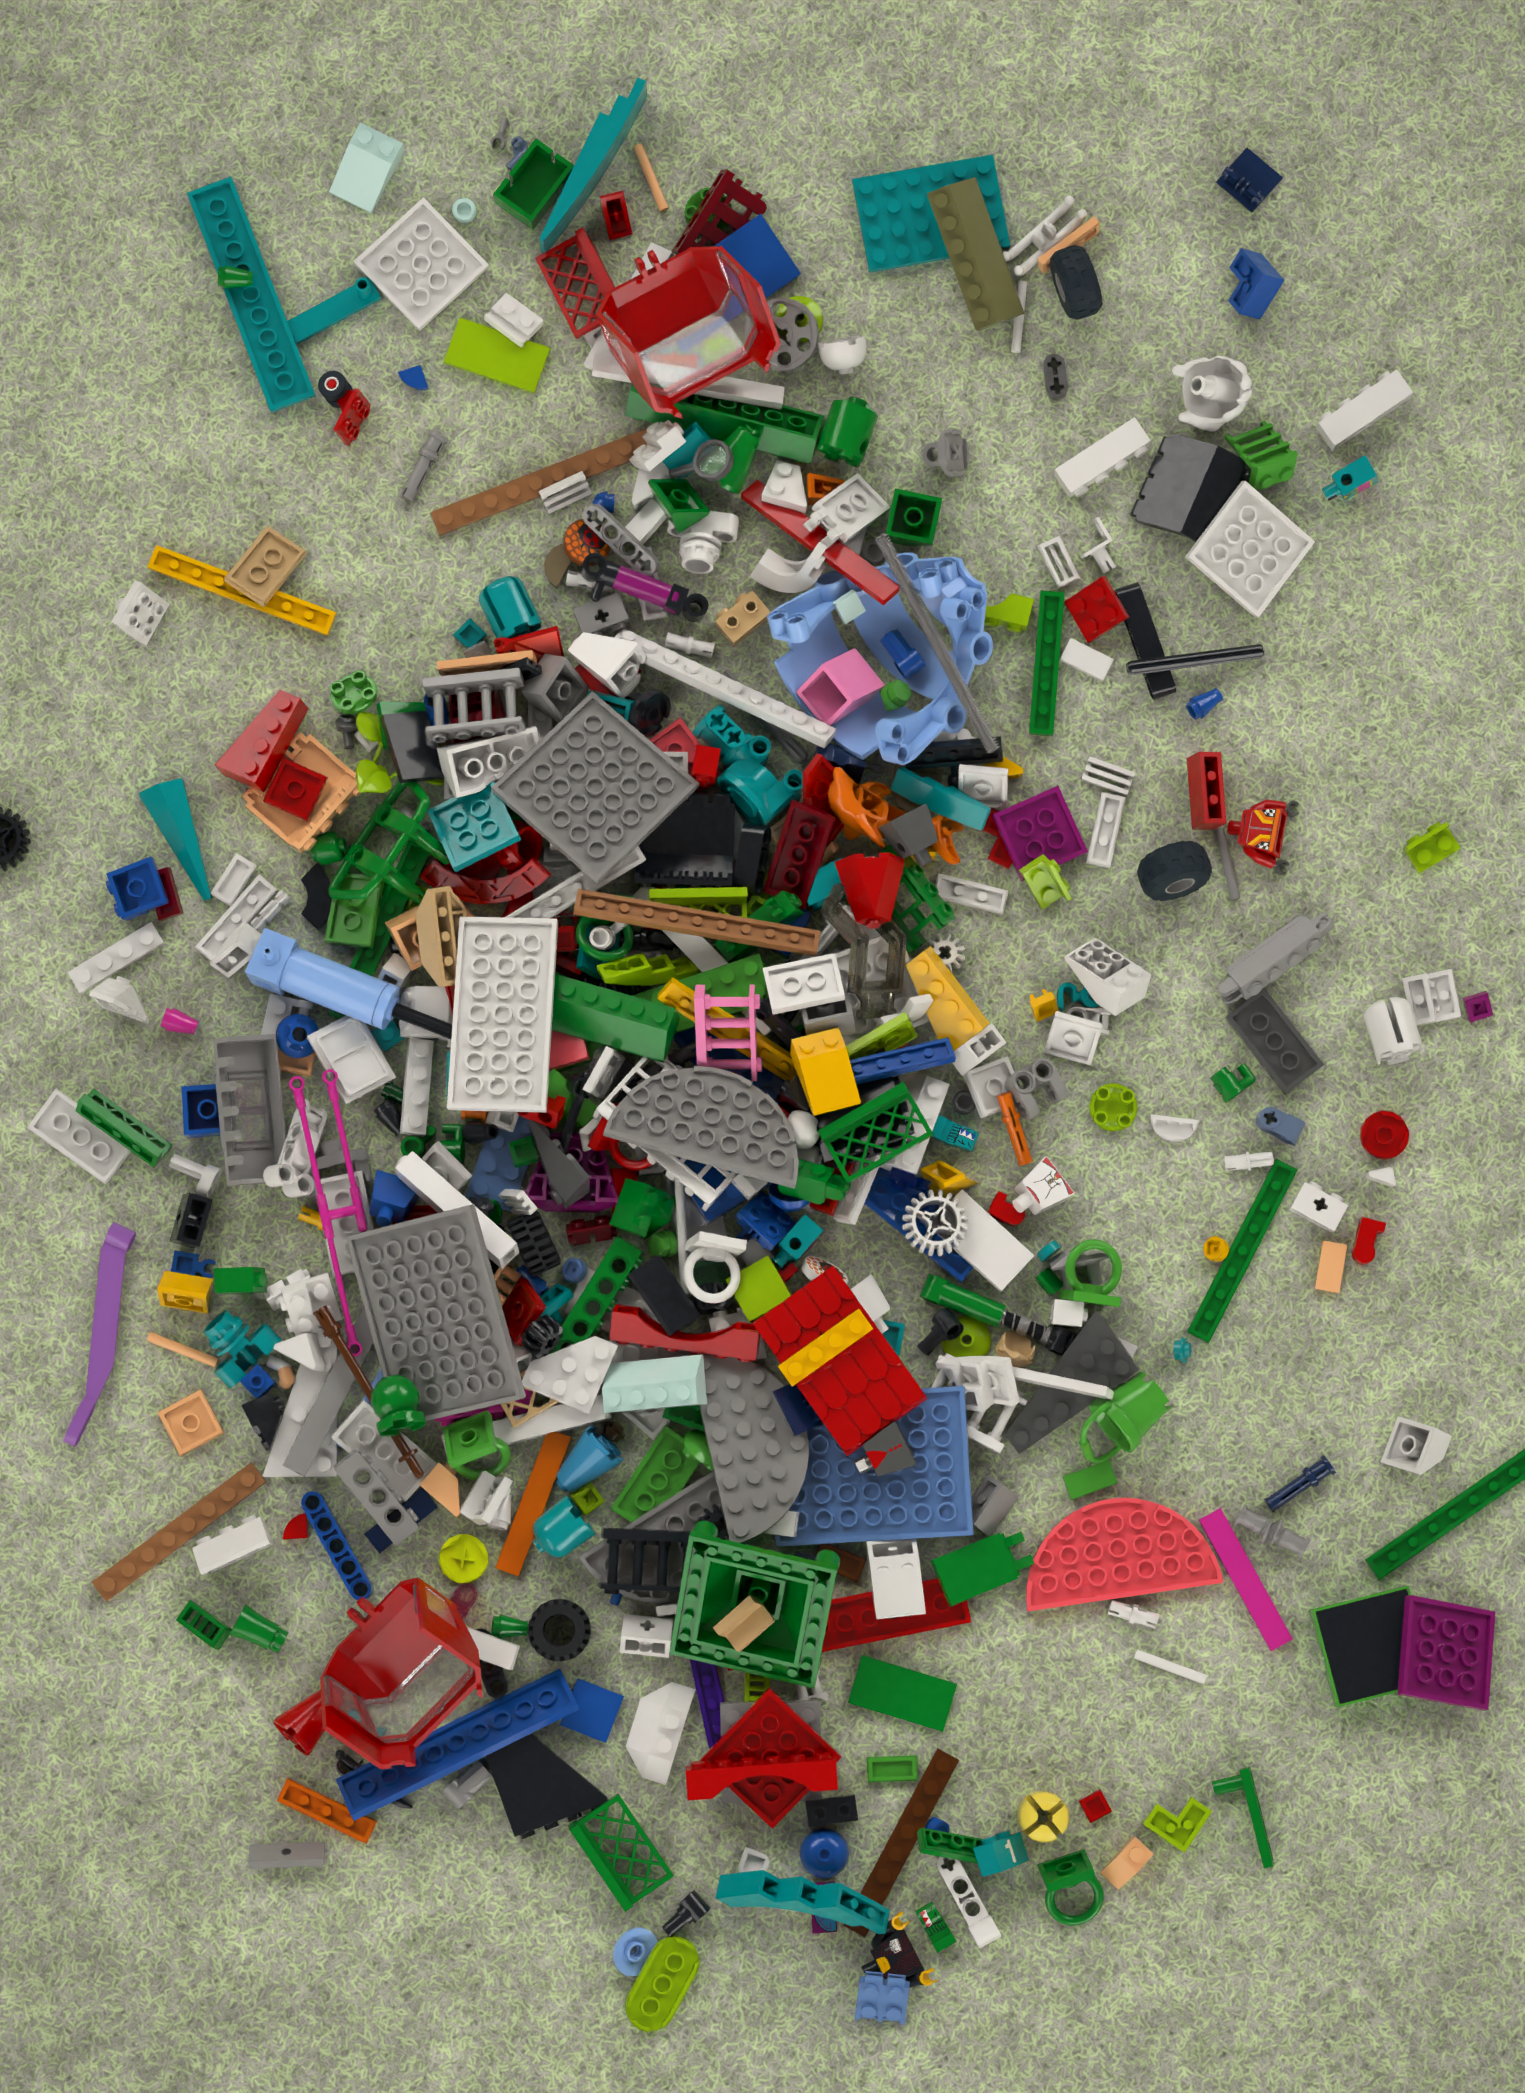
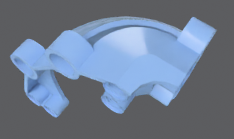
M914 553L897 554L896 556L899 555L898 558H901L899 561H902L900 564L904 563L902 567L905 566L903 569H907L905 572L908 571L906 575L909 574V576L907 577H911L909 580L912 579L910 583L914 582L911 585H915L913 587L916 588L915 591L918 590L916 593L920 594L932 615L948 628L953 642V652L948 650L947 652H950L948 655L952 654L950 658L953 657L951 661L955 660L952 663H956L954 666L957 665L955 668H959L957 670L960 671L958 674L962 673L960 675L963 676L961 679H965L963 680V682L966 681L964 685H968L975 664L982 665L986 663L993 650L991 636L988 632L983 631L987 601L985 583L976 580L970 575L964 566L962 558L918 559V556ZM885 562V565L875 567L898 584L887 562ZM838 571L823 573L814 583V588L780 605L767 616L772 637L777 640L786 641L790 651L774 661L784 684L803 712L817 719L796 691L823 663L848 652L837 630L831 611L835 609L832 602L853 589L866 610L853 620L871 652L895 678L907 683L913 691L933 700L918 712L905 706L896 710L886 711L881 695L878 692L870 701L832 725V727L836 728L832 741L862 760L879 749L884 761L905 765L914 760L941 731L951 734L959 732L966 722V710H964L963 705H961L962 702H960L961 699H958V694H956L953 686H951L952 683L947 678V672H944L945 670L941 667L942 664L940 665L939 659H937L938 656L933 651L934 648L930 646L931 643L927 640L928 637L926 638V635L910 618L899 594L897 593L883 606ZM898 629L910 647L918 651L926 664L925 667L908 679H905L900 674L894 664V660L880 642L885 634L891 630Z

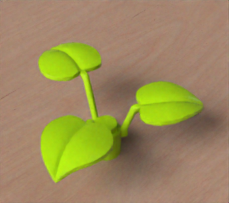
M366 711L357 713L356 725L361 735L369 741L378 742V748L373 761L363 759L357 764L356 780L359 793H386L391 789V780L397 777V773L394 772L388 776V771L384 766L376 765L383 748L378 715ZM444 779L425 781L430 784L444 786Z

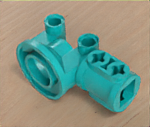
M718 705L697 724L692 734L697 739H702L709 747L721 749V762L727 768L717 778L721 792L730 793V802H735L736 810L752 824L766 826L784 808L790 805L792 800L799 801L801 799L803 773L796 769L790 770L778 782L775 776L765 768L771 749V743L765 736L754 737L750 733L746 734L725 714L726 709L722 705Z

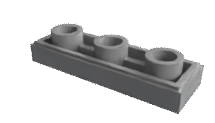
M325 1843L250 1845L248 1865L249 1868L258 1869L324 1865Z

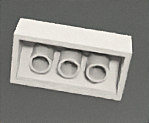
M901 1074L899 1077L901 1083H905L931 1131H933L950 1084L927 1075ZM906 1100L909 1112H906L905 1115L910 1117L912 1106L909 1100ZM914 1113L913 1118L919 1120L917 1114ZM912 1122L915 1134L911 1136L919 1137L926 1133L922 1124ZM930 1138L879 1167L913 1180Z

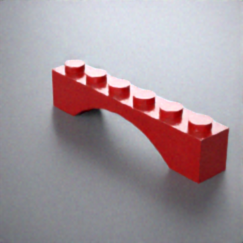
M616 1304L612 1311L609 1340H615L616 1343L622 1345L636 1343L644 1348L657 1346L664 1347L666 1351L670 1352L685 1350L692 1355L706 1353L713 1354V1357L719 1359L734 1357L741 1362H751L752 1360L756 1361L759 1354L761 1335L752 1323L737 1321L729 1327L715 1332L696 1334L678 1331L668 1336L661 1324L648 1316L640 1307Z
M819 1752L815 1754L816 1757H805V1754H793L790 1756V1759H780V1756H767L765 1760L755 1761V1758L748 1757L740 1759V1762L730 1763L729 1759L716 1760L715 1764L706 1765L705 1761H694L690 1763V1766H686L688 1801L713 1799L731 1784L745 1778L761 1775L788 1778L804 1785L813 1792L838 1790L836 1756H831L830 1752Z

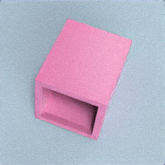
M856 648L823 663L796 693L819 721L832 726L870 701L885 684Z

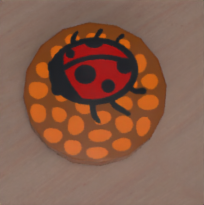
M583 519L576 520L569 525L563 535L565 554L572 562L579 566L582 565L585 557L591 553H599L606 558L610 551V546L586 525ZM589 563V564H588V566H596V565H597V564H595V563Z

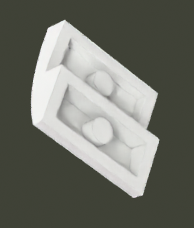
M1453 969L1402 978L1406 999L1411 1005L1417 1026L1463 1017Z

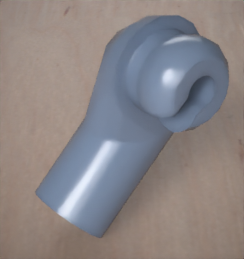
M520 136L513 138L511 142L514 157L506 164L510 171L528 149L527 142Z

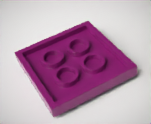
M1059 786L991 815L1021 882L1025 880L1019 870L1042 854L1049 860L1054 859L1060 865L1088 852Z

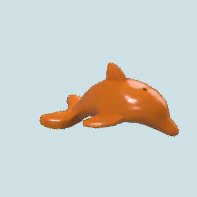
M835 767L833 772L834 780L829 786L828 798L831 810L844 824L843 833L848 840H853L863 835L869 837L879 847H886L882 840L886 839L879 827L906 812L882 799L892 793L888 786L872 781L859 785L842 768ZM939 814L932 818L938 837V842L932 844V846L946 862L952 865L960 863V858L954 848L951 834L963 831V826L961 823Z

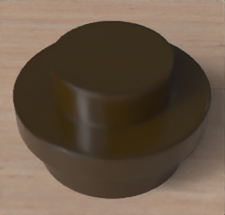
M612 1420V1422L606 1421L604 1423L602 1432L612 1441L618 1442L626 1436L623 1432L625 1428L617 1421Z

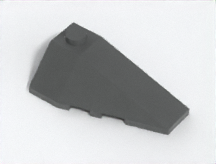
M526 1119L552 1191L550 1195L558 1205L562 1204L567 1209L589 1193L590 1177L570 1153L565 1154L561 1143L557 1139L551 1140L549 1138L551 1135L543 1124Z

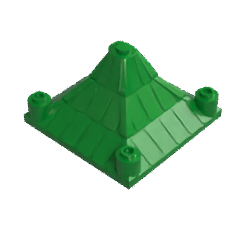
M700 1521L695 1524L689 1534L669 1654L814 1689L822 1661L821 1654L836 1575L840 1566L838 1554L831 1550H822L817 1553L815 1560H807L777 1551L765 1550L760 1547L744 1545L726 1539L722 1540L717 1538L718 1529L709 1521ZM749 1595L758 1597L774 1617L775 1622L741 1652H737L728 1639L719 1636L713 1627Z

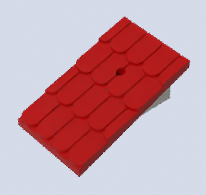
M832 1266L767 1312L763 1317L753 1322V1325L781 1364L854 1311L860 1309L873 1330L795 1384L848 1457L891 1423L896 1422L927 1400V1397L838 1271Z

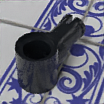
M943 1308L935 1313L932 1318V1323L934 1324L931 1328L932 1331L917 1345L927 1356L942 1341L954 1340L963 1332L964 1326L948 1308Z
M693 1890L678 1904L677 1912L662 1928L670 1937H673L687 1923H696L711 1908Z

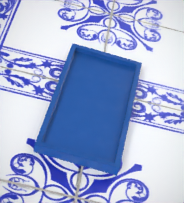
M759 214L715 245L722 246L762 286L765 298L801 274L762 214ZM731 267L735 280L741 286L739 274ZM735 292L722 318L677 341L675 344L682 355H685L748 310Z

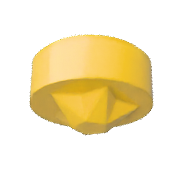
M1212 1236L1206 1240L1203 1252L1209 1260L1220 1262L1227 1257L1229 1245L1225 1239Z

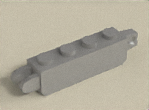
M1325 912L1311 920L1306 916H1298L1228 966L1227 973L1229 978L1218 985L1222 1002L1231 1005V1003L1236 1002L1241 997L1247 1000L1257 995L1261 989L1271 982L1278 980L1283 973L1297 966L1301 960L1311 953L1318 951L1324 945L1322 938L1335 927L1332 919Z

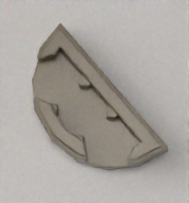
M564 544L554 547L547 555L544 563L548 581L556 589L572 563L564 552Z

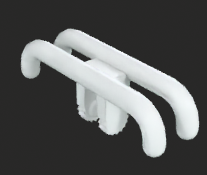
M1066 196L1059 207L1009 251L1003 252L1006 262H1009L1032 242L1039 249L1023 264L1017 265L1014 268L1015 275L1022 276L1038 263L1040 256L1070 235L1085 220L1087 212L1084 209H1080L1077 215L1058 233L1056 232L1053 224L1073 205V196Z

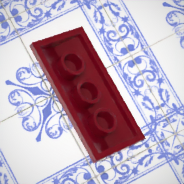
M795 800L791 801L763 889L764 892L776 896L783 890L790 894L794 893L802 903L800 908L807 909V901L816 874L820 868L836 819L821 808Z

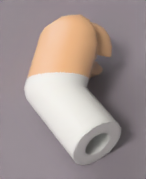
M271 1355L266 1366L278 1371L280 1378L279 1386L281 1388H291L295 1381L292 1366Z

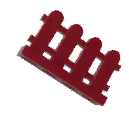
M728 169L721 170L672 249V252L677 255L690 247H704L707 240L715 245L729 236L716 227L719 220L734 228L732 233L749 222L748 219L752 212L756 215L766 212V203L761 200L763 195L759 192H756L755 195L741 186L743 181L738 178L735 182L732 180L735 176L734 173ZM726 194V197L724 198L723 202H721L720 199L722 195ZM732 199L746 208L743 215L729 207ZM711 214H713L714 216L712 220L708 222V218ZM700 234L701 238L699 239L698 243H696L695 240L697 236Z

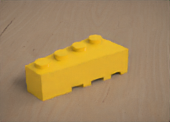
M931 946L905 965L918 995L930 994L934 1000L926 1013L937 1038L949 1037L953 1051L990 1024Z

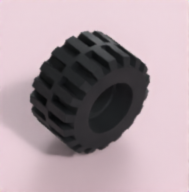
M537 1210L531 1215L522 1214L508 1221V1229L513 1240L517 1242L519 1253L530 1275L535 1277L561 1264L560 1256Z
M565 1599L549 1600L541 1604L533 1612L528 1624V1637L532 1647L545 1659L557 1662L567 1661L581 1654L588 1644L591 1635L590 1621L585 1611L576 1603ZM557 1615L569 1618L574 1626L572 1639L564 1645L552 1644L545 1635L546 1623L550 1618Z

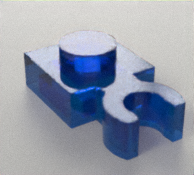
M895 1167L891 1168L887 1181L892 1182L891 1185L901 1190L914 1188L926 1194L931 1184V1181L915 1177V1174Z

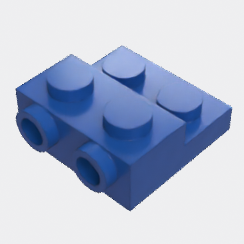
M151 856L106 873L108 881H106L107 889L111 895H114L116 901L114 910L117 916L125 921L147 914L149 910L169 903L155 860Z

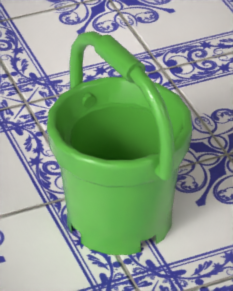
M1139 1371L1132 1378L1113 1390L1112 1400L1096 1398L1089 1404L1091 1415L1082 1427L1079 1440L1086 1459L1094 1463H1101L1110 1459L1121 1449L1131 1453L1141 1443V1438L1171 1409V1406H1164L1169 1400L1161 1388L1153 1380L1146 1383L1142 1379L1146 1376L1145 1373ZM1094 1420L1116 1444L1112 1450L1099 1457L1094 1456L1089 1440L1086 1438L1088 1429Z

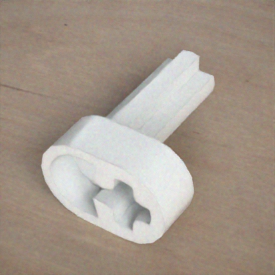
M174 1154L170 1160L169 1167L199 1179L195 1194L210 1198L219 1180L221 1169L211 1164L204 1166Z

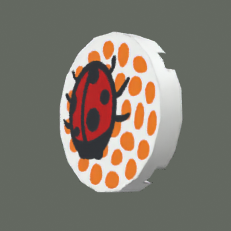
M808 1256L803 1261L802 1272L811 1281L834 1266L845 1283L848 1284L846 1274L831 1262L815 1256Z

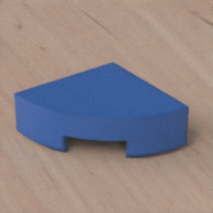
M421 365L398 372L402 382L409 387L417 390L428 389Z

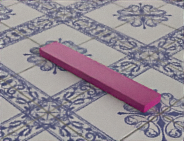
M1219 1508L1199 1519L1202 1528L1269 1650L1273 1651L1293 1640L1222 1509Z

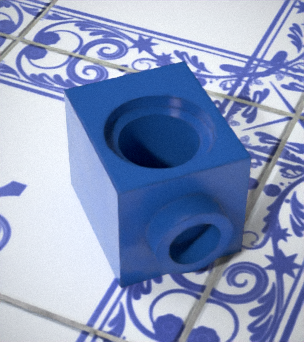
M259 1364L240 1380L256 1399L266 1395L277 1384Z

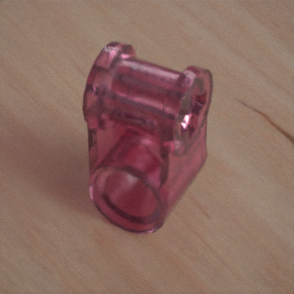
M465 1583L460 1585L449 1598V1600L456 1604L463 1621L477 1601L479 1591L475 1585ZM465 1587L473 1591V1598L469 1602L464 1601L460 1596L461 1590Z

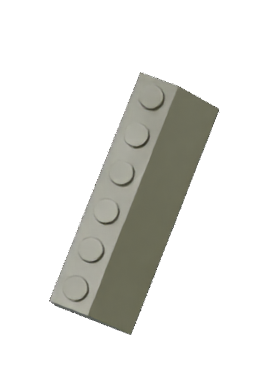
M976 177L927 193L975 330L981 331L1025 314Z

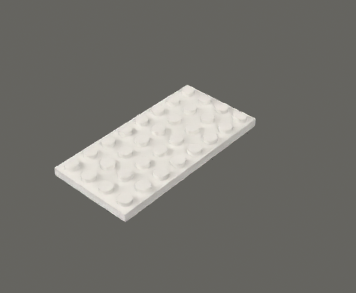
M459 918L447 1098L448 1110L547 1113L558 935L557 919Z

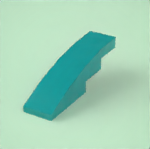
M905 767L898 768L891 787L892 791L918 805L927 804L929 810L978 830L984 829L991 810L988 806L954 786L945 787L928 776L922 778Z

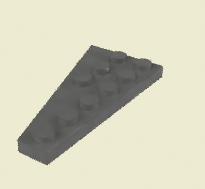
M1096 1309L1049 1374L1103 1385L1113 1389L1138 1372L1140 1368L1101 1313ZM1040 1385L1005 1435L1018 1454H1020L1088 1407L1098 1397Z

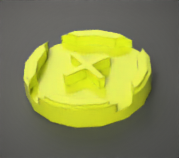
M458 1534L449 1538L443 1544L439 1554V1564L442 1572L450 1580L457 1583H470L477 1580L485 1572L488 1565V1552L485 1545L477 1537L469 1534Z

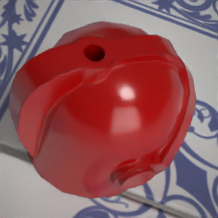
M513 820L521 840L494 853L499 863L508 870L517 871L535 857L538 860L541 854V834L521 820Z

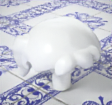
M1216 356L1212 359L1202 357L1189 361L1184 365H1176L1172 369V373L1175 376L1183 377L1182 392L1186 411L1180 413L1178 418L1180 421L1192 424L1201 430L1215 432L1226 422L1239 416L1252 395V381L1247 374L1246 366L1242 362L1235 361L1229 357Z

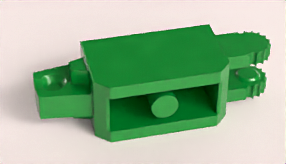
M798 1158V1176L795 1189L778 1184V1189L782 1194L819 1205L824 1203L827 1198L836 1199V1201L844 1199L845 1192L852 1185L851 1183L847 1184L843 1176L834 1174V1168Z

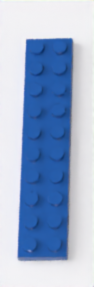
M558 1669L434 1730L415 1749L416 1766L406 1767L403 1764L393 1765L390 1769H379L369 1762L335 1780L350 1815L355 1821L580 1709L561 1669Z

